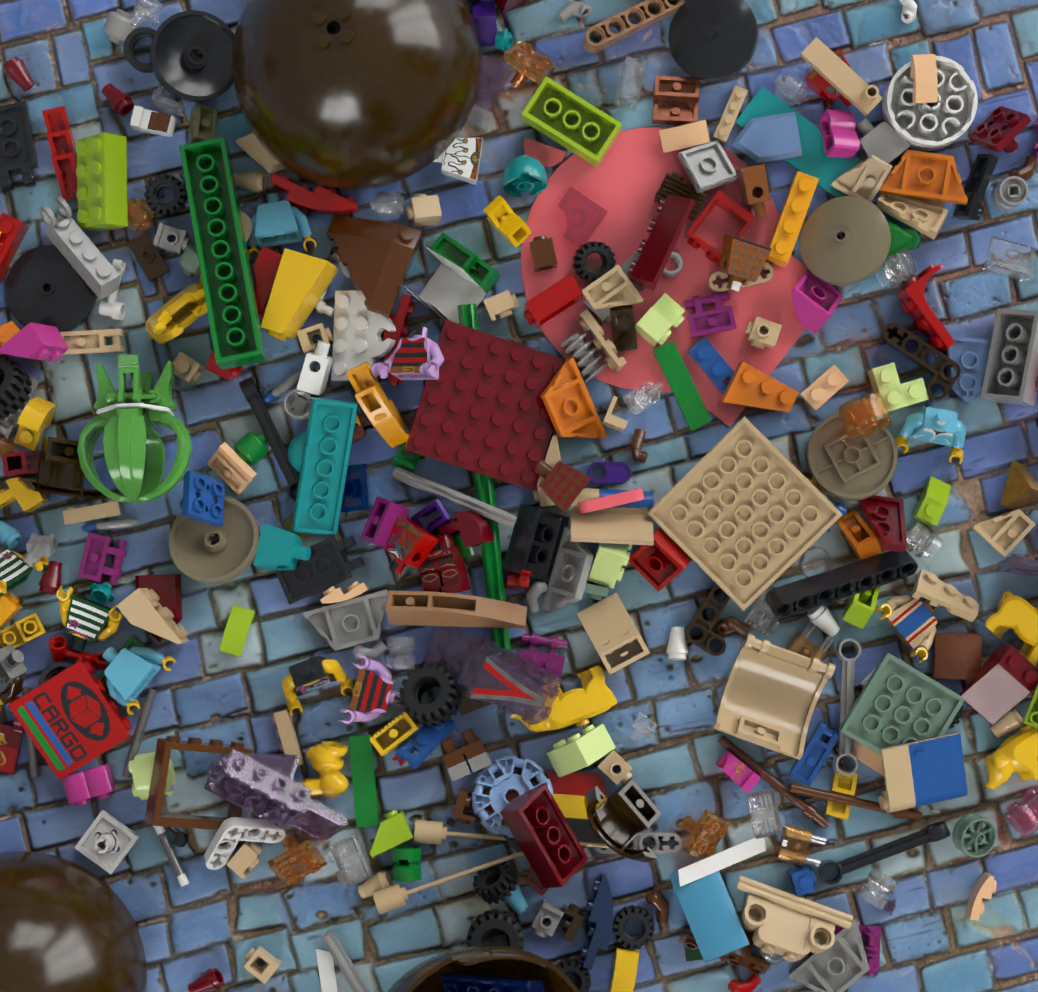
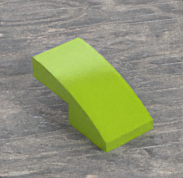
M236 605L232 606L219 652L241 658L255 611Z

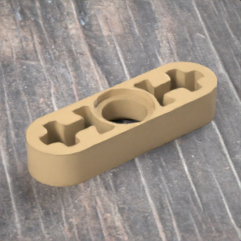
M765 262L763 270H768L765 279H762V276L759 275L755 282L746 281L742 284L741 288L767 283L773 276L772 266ZM717 271L710 276L708 286L711 291L719 293L732 291L727 289L728 282L723 283L721 288H718V285H713L716 277L724 280L728 278L727 274Z

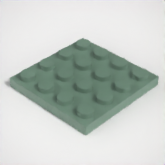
M885 652L838 730L881 755L880 749L944 736L964 703L965 698L890 653Z

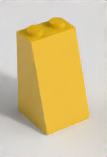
M285 248L260 327L267 330L266 334L282 341H286L287 338L295 339L297 336L296 331L302 328L334 279L339 268L327 260Z

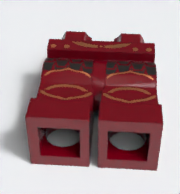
M451 534L437 537L439 539V550L435 551L433 548L421 566L418 567L423 590L444 593H458L470 590L464 561L460 553V545H454Z

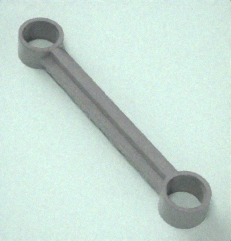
M851 638L843 639L836 645V655L841 660L840 726L854 705L855 660L861 654L860 644ZM845 642H850L855 647V655L852 658L848 659L842 655L841 647ZM840 731L839 754L833 759V769L839 775L851 776L858 769V760L852 755L853 739ZM844 756L849 757L853 764L852 769L848 773L841 772L838 767L840 758Z

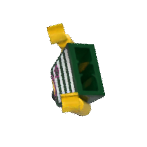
M4 546L1 547L0 598L27 581L34 567L37 571L43 570V564H49L48 557H41L33 567H28V563L23 561L26 555L12 551Z
M62 585L59 587L56 597L59 599L62 624L65 627L66 633L75 636L70 648L83 652L87 641L92 643L105 641L117 632L121 618L124 616L122 612H117V605L109 608L78 595H72L71 598L70 596L73 593L72 587H69L67 593L62 590Z

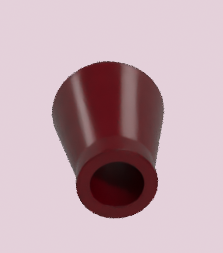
M17 56L3 65L4 73L17 83L24 92L35 85L24 61L20 60Z
M111 83L103 87L101 92L106 97L115 114L125 116L132 111L134 103L131 97L114 87Z
M49 561L38 584L40 592L56 595L57 590L61 586L62 563Z
M210 968L195 981L188 984L189 992H212L219 990L220 986L224 984L223 976L217 968Z

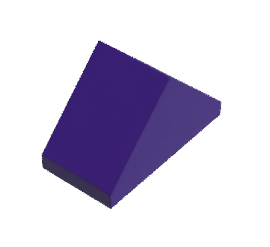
M495 1L472 2L473 18L480 47L495 46L497 34Z
M437 499L410 517V519L426 531L431 532L446 523L451 517L440 499Z

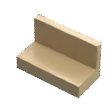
M613 396L602 425L623 433L628 421L611 414L618 398Z

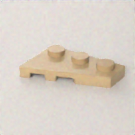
M883 193L880 195L876 205L881 211L933 240L946 220L949 211L948 209L911 197Z
M586 309L579 315L581 319L578 322L584 332H590L594 338L592 339V344L597 348V351L602 350L606 355L604 361L607 362L608 367L611 370L615 368L619 372L626 366V360L623 356L618 358L615 345L609 339H605L604 331L588 309Z
M921 569L917 574L911 597L915 599L920 597L929 600L928 603L935 607L938 604L945 606L949 613L971 622L978 616L979 604L972 597L963 595L953 585L944 583L931 572Z

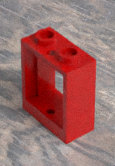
M719 190L685 236L688 239L687 243L691 247L702 249L706 252L705 256L714 263L717 261L720 263L721 253L694 233L715 205L743 224L734 236L737 238L743 235L755 218L753 214Z
M569 274L524 303L523 316L530 326L534 324L538 328L582 300L583 292L573 276Z

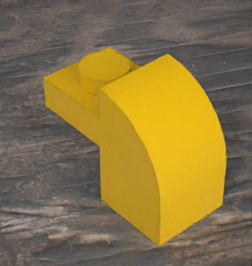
M500 195L483 210L492 226L515 248L532 234L526 223L512 211L508 203Z
M40 397L31 399L24 407L17 424H19L14 443L33 451L37 450L44 429L51 425L58 405Z
M19 478L6 480L5 482L10 489L4 488L0 490V509L17 500L22 510L30 513L49 501L45 493L26 489L19 482Z

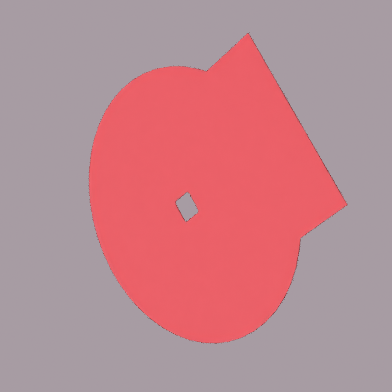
M635 128L620 132L598 168L576 154H573L563 162L548 178L547 188L537 195L526 221V225L532 232L522 242L521 248L522 280L527 300H531L569 274L573 276L581 290L593 283L581 279L573 267V264H575L573 257L576 256V250L580 249V246L587 242L597 241L609 246L615 254L614 260H616V264H614V267L625 263L638 250L642 239L647 241L650 235L647 232L648 226L652 219L657 220L660 212L656 211L659 204L653 200L666 174L672 175V173H676L684 178L683 182L692 185L677 156L679 152L700 145L663 153L659 130L667 128ZM722 146L735 171L748 167L735 154ZM738 179L704 191L707 195L694 221L687 219L672 251L678 253L683 260V266L679 274L672 278L661 275L654 291L647 288L641 292L637 290L644 301L639 304H632L635 326L664 293L685 310L682 315L685 319L677 328L674 326L670 328L672 333L662 345L672 340L674 341L706 409L729 427L746 406L720 402L723 395L687 351L706 337L734 372L739 362L743 361L770 376L806 329L797 321L791 291L808 268L791 255L788 264L784 268L766 261L773 268V276L767 283L741 288L740 292L728 291L730 300L722 302L723 308L732 306L736 329L696 338L691 337L687 316L696 313L694 308L685 309L684 301L698 295L700 297L712 295L713 291L708 286V280L714 272L719 271L720 263L718 261L716 263L710 261L705 256L706 252L702 249L691 247L687 243L688 239L685 236L719 190L752 214L751 206L743 205ZM754 188L752 191V195L756 198L758 192ZM771 196L770 200L764 201L766 215L755 217L740 239L768 247L779 217L778 210ZM715 205L694 234L721 253L724 235L735 236L743 224ZM546 235L547 238L552 237L557 268L535 272L529 243L538 236ZM597 253L590 254L586 260L587 267L592 271L600 269L603 263L602 257ZM669 259L665 268L674 271L678 268L677 262ZM762 268L759 275L762 276V279H765L768 270L764 271ZM727 275L728 278L724 280L716 277L713 285H718V288H721L723 283L729 281L730 275ZM582 296V300L540 326L549 342L566 359L571 358L574 353L566 354L565 351L568 346L561 347L560 345L576 333H585L578 323L581 320L579 315L586 310L583 306V302L586 300L584 296ZM714 304L702 306L703 312L715 310ZM756 316L782 325L773 349L767 347L758 349L751 346V342L747 341L748 334H745L749 321L753 322ZM594 317L604 331L605 339H609L613 343L611 321L608 323L605 320L601 324ZM588 331L583 340L588 341L594 338ZM637 332V349L621 351L617 354L618 358L624 357L627 362L626 366L617 372L615 368L611 370L607 365L603 372L594 377L604 383L634 391H671L652 351L662 345L658 343L653 347ZM592 343L590 344L589 349L595 348ZM596 350L594 356L602 355L603 357L599 363H605L604 358H606V355L602 350L599 352ZM727 377L722 382L727 386L730 379Z

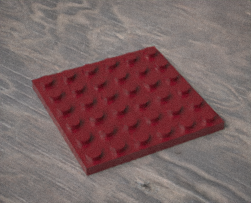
M445 319L437 341L444 357V362L439 367V379L425 381L404 450L535 491L539 474L534 469L541 460L544 461L554 428L541 395L566 359Z

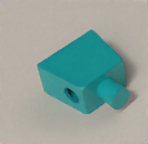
M263 523L253 565L262 571L295 570L298 559L305 561L310 559L311 548L301 546L302 539L298 535Z

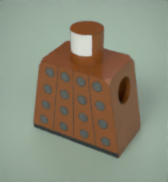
M760 164L736 170L743 205H750L752 214L755 217L766 215L764 201L770 200L765 165ZM754 188L758 192L756 198L752 195V191Z
M724 235L719 272L730 275L727 289L740 292L743 280L755 282L771 252V248L734 236Z

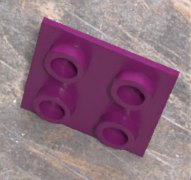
M836 925L835 936L844 928ZM858 925L870 968L865 974L874 975V972H879L881 926Z

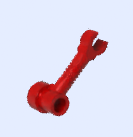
M521 570L520 575L507 571L505 589L514 590L519 588L528 590L531 571Z
M59 635L49 640V651L54 662H62L65 658L77 660V658L82 657L84 661L88 660L97 669H106L105 662L108 661L102 657L104 653L89 654L71 650L68 647L67 639Z

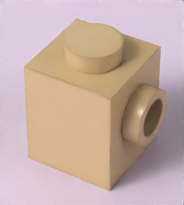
M419 194L411 197L410 204L406 207L407 219L411 220L413 228L439 225L442 213L438 195L427 196Z
M756 316L753 322L749 321L745 330V334H748L747 341L751 342V346L758 349H763L764 347L773 349L782 325Z

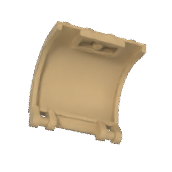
M748 633L730 670L713 729L800 760L804 752L806 735L816 703L826 682L833 676L836 665L831 663L825 664L820 662L818 658L813 657L811 659L772 645L770 641L765 639L763 641L758 640L754 635Z

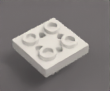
M102 810L75 846V849L112 875L140 836L105 810Z

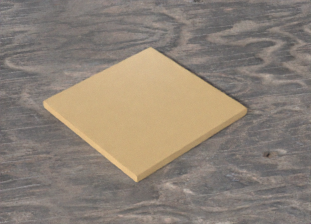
M745 416L647 513L743 611L843 515Z

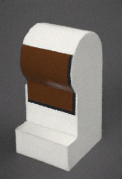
M134 106L130 126L136 131L173 137L177 118L168 114L147 110L140 106Z

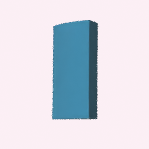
M678 871L669 875L704 962H709L750 944L719 871L681 887L679 885Z

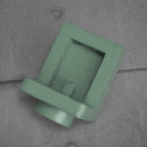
M586 582L584 592L589 593L588 598L602 600V596H608L609 588L587 584Z

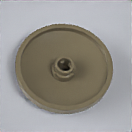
M856 196L837 197L820 205L805 222L800 236L801 256L807 268L818 279L837 286L857 284L872 276L884 263L891 245L890 226L884 214L872 202Z
M224 496V519L222 526L215 527L184 517L181 512L175 519L169 535V550L172 560L185 576L198 583L215 585L231 581L244 573L254 561L260 538L259 526L253 514L244 504Z

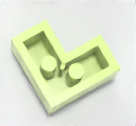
M664 293L635 326V331L653 347L658 343L662 345L672 333L670 328L672 326L677 328L685 319L682 316L685 310Z
M894 362L867 371L880 414L929 400L923 378L901 384Z
M599 543L589 572L588 581L613 589L616 580L621 581L625 568L621 567L622 565L627 566L630 553L627 550L631 551L632 544Z
M590 724L581 729V735L576 733L567 738V742L565 739H562L552 745L554 749L546 754L559 778L591 765L616 748L604 724L596 727Z

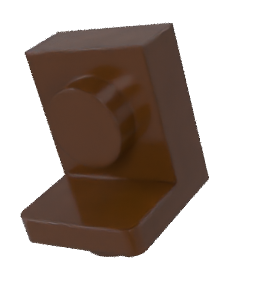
M459 787L453 817L457 818V822L469 824L470 821L475 822V814L463 812L464 809H469L471 796L467 795L468 789Z

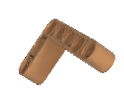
M645 0L590 27L584 36L583 48L589 53H597L676 14L684 0H674L676 5L669 4L667 0ZM648 8L655 9L657 14H651ZM628 18H635L638 24H632ZM609 27L616 28L618 33L610 32ZM589 37H596L599 43L591 42Z

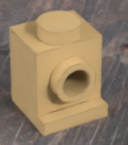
M509 290L483 300L492 324L496 323V317H500V319L509 317L513 314L512 311L519 307L515 294L510 295Z
M323 323L296 331L305 355L309 352H314L316 343L313 342V338L315 336H320L321 341L329 344V341L333 340L330 328H325Z
M614 749L596 764L616 785L619 782L622 784L626 783L632 776L630 772L633 769L632 766ZM619 765L621 767L620 772L614 773L612 771L613 766Z
M247 841L226 865L244 880L249 874L246 869L248 868L251 871L260 860L257 857L263 850L255 842L250 843Z
M259 946L257 950L252 948L244 959L247 963L244 965V968L262 983L266 984L282 961ZM262 958L266 961V964L260 965L258 959Z

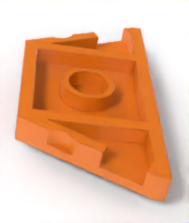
M907 150L879 189V193L948 203L967 205L968 201L962 187L960 175L956 169L954 157L951 155Z
M573 357L568 358L541 395L558 437L606 438L607 434Z

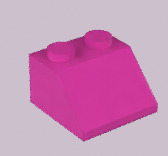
M30 322L0 347V353L56 362L63 357V354L69 347L57 327Z

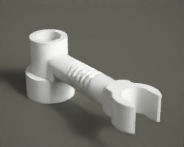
M114 259L112 266L120 274L121 281L126 262ZM117 290L108 295L107 302L102 301L100 303L99 314L111 316L112 319L122 321L126 314V304L116 302Z

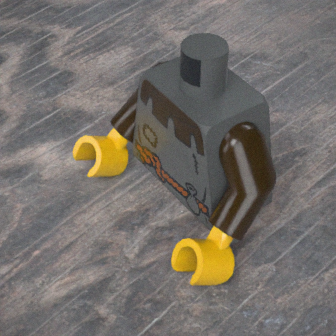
M1 643L0 711L3 704L6 705L21 693L23 677L27 673V668L23 663L24 654L20 650H15L11 644L4 647Z

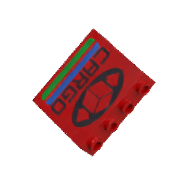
M82 657L77 658L76 663L23 696H16L8 704L59 781L131 735L130 728H132L129 719L126 716H121L118 711L120 709L115 699L108 697L105 692L107 688L101 679H96L92 673L95 671L88 660L84 661Z

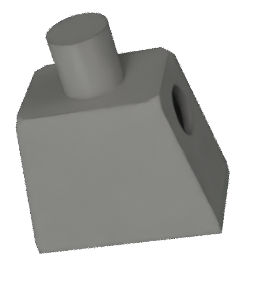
M866 118L856 126L864 136L860 139V148L858 150L863 160L874 155L890 164L911 146L884 121L874 128Z

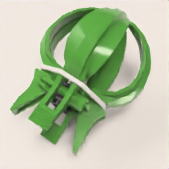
M138 354L118 355V391H115L104 367L97 362L96 378L99 393L93 408L97 410L96 413L98 415L80 433L77 451L80 467L85 477L95 489L119 502L130 503L131 501L133 504L159 498L179 483L189 467L192 443L190 433L184 424L174 417L172 412L177 410L172 397V388L175 380L174 364L171 361L167 362L154 390H152L153 373L140 372ZM125 373H133L131 388H126ZM153 423L158 426H165L177 434L178 447L176 458L170 473L162 483L165 467V449L159 433L153 428ZM103 432L104 456L108 471L116 487L126 497L108 490L100 481L96 472L93 459L94 445ZM146 444H147V467H145Z

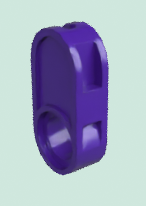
M598 461L590 464L587 469V476L592 478L590 481L593 483L622 484L627 482L632 474L630 466L625 462ZM595 466H600L604 470V476L600 479H595L591 475V470Z

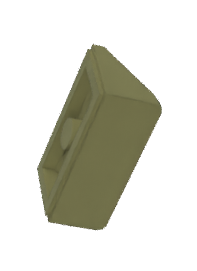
M196 102L190 113L188 144L215 139L218 109Z

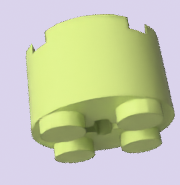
M155 752L138 754L128 764L129 772L133 774V796L139 797L142 800H148ZM171 759L169 761L164 797L171 796L174 791H170V786L175 784V773Z

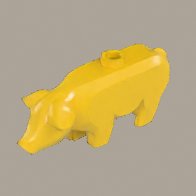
M201 275L200 283L191 284L148 318L145 329L148 331V338L150 340L154 339L157 343L164 344L180 335L183 329L207 312Z
M1005 591L999 601L997 612L991 614L986 619L985 627L1000 640L1003 634L1012 628L1014 634L1024 641L1019 652L1036 666L1038 662V606L1035 608L1022 597Z
M598 665L576 674L581 680L582 688L572 689L563 693L557 682L540 687L543 698H545L542 707L526 705L513 708L510 719L520 720L532 732L557 730L576 724L578 728L590 723L589 718L604 713L612 706H615L617 699L606 686L604 671Z
M1027 724L1021 725L1020 731L1008 737L994 753L986 757L984 764L987 766V781L983 786L994 790L1005 783L1013 772L1020 776L1021 782L1027 781L1030 778L1033 781L1038 779V729Z

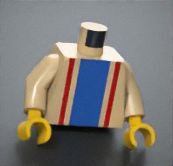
M909 595L894 596L884 604L875 607V611H882L883 615L880 619L885 618L909 649L916 648L910 656L918 655L920 657L918 663L920 664L928 658V650L936 633L935 625L938 621L931 613L941 605L938 604L937 607L932 606L928 603V599L922 603L920 599H915Z

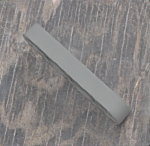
M641 831L632 840L633 844L630 848L634 850L644 849L643 839L651 836L655 839L654 847L650 848L654 854H673L681 849L682 839L676 832ZM658 836H662V841H669L670 837L673 836L674 840L678 841V844H674L673 848H670L668 844H662L663 848L658 849L660 844ZM594 847L599 853L618 854L611 848Z

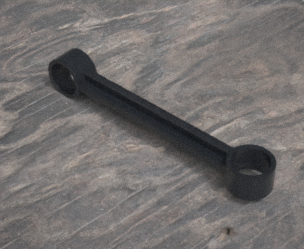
M249 377L239 382L240 388L250 404L289 485L287 488L288 497L296 502V499L291 495V488L299 482V475L289 461L288 452L253 378Z
M946 821L935 822L926 826L921 831L842 861L825 860L820 864L818 873L825 883L830 885L837 884L846 873L925 843L940 841L951 834ZM832 864L838 868V875L833 880H827L822 875L823 868L826 865Z

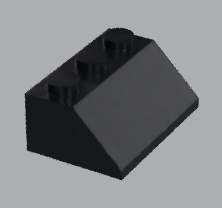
M520 503L517 521L513 528L502 569L518 574L521 573V570L531 571L529 577L550 582L563 531L567 527L570 517Z

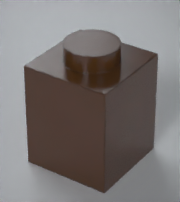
M546 235L533 238L529 246L535 272L557 268L552 237L547 238Z

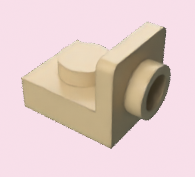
M181 351L173 362L175 375L191 385L194 382L198 383L204 374V371H202L204 366Z

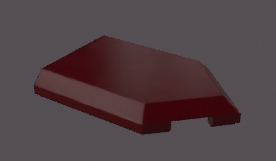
M181 574L135 576L136 589H153L160 598L158 600L163 608L166 606L173 613L174 617L172 620L177 625L182 620ZM149 632L160 643L163 641L164 638Z

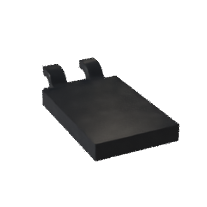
M22 101L0 106V185L6 192L15 190L11 176L22 174L23 183H26L27 187L37 186L32 169L39 166L28 103Z
M335 536L316 543L310 546V559L308 561L298 559L295 570L275 571L289 605L353 578L350 571L365 565L362 557L349 561L344 549L356 545L353 536L338 542Z

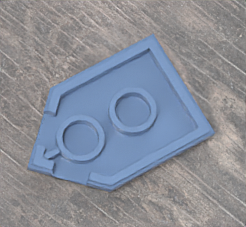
M795 112L750 119L732 143V146L749 156L757 164L801 157L802 148Z
M951 336L956 343L947 349V357L955 361L961 368L960 376L951 388L967 405L982 392L992 339ZM946 367L945 376L953 378L956 375L955 369Z

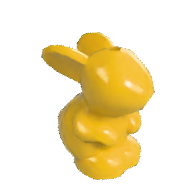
M322 741V743L312 746L306 751L307 759L320 776L302 780L300 790L303 794L335 798L347 791L349 787L348 779L339 770L343 767L344 760L341 757L345 756L348 745L333 741Z

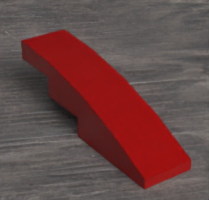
M61 106L43 110L42 114L48 132L47 138L52 152L51 158L62 198L65 201L76 199L77 153L66 107Z

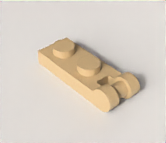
M123 329L60 332L69 347L63 355L124 352V345H121ZM106 337H112V345H106Z

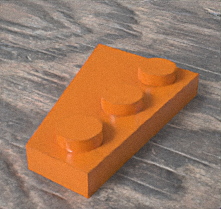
M740 361L720 402L790 412L799 392Z

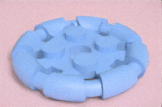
M511 755L495 759L493 764L484 767L479 772L474 781L476 785L474 792H471L473 811L475 815L478 814L483 827L495 835L499 836L502 834L507 835L508 838H514L509 827L502 825L503 817L500 813L510 803L506 800V794L510 790L517 791L520 796L546 783L554 797L552 783L544 775V770L541 766L528 758L524 760ZM514 768H523L522 775L513 774ZM501 770L504 775L496 779L493 774ZM533 778H536L539 782L535 787L530 782ZM484 787H491L490 795L483 794ZM492 806L495 812L489 816L485 809Z

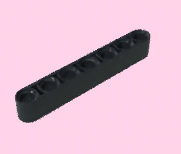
M907 550L905 552L887 551L773 588L766 594L765 601L777 618H785L907 578L917 571L918 564Z

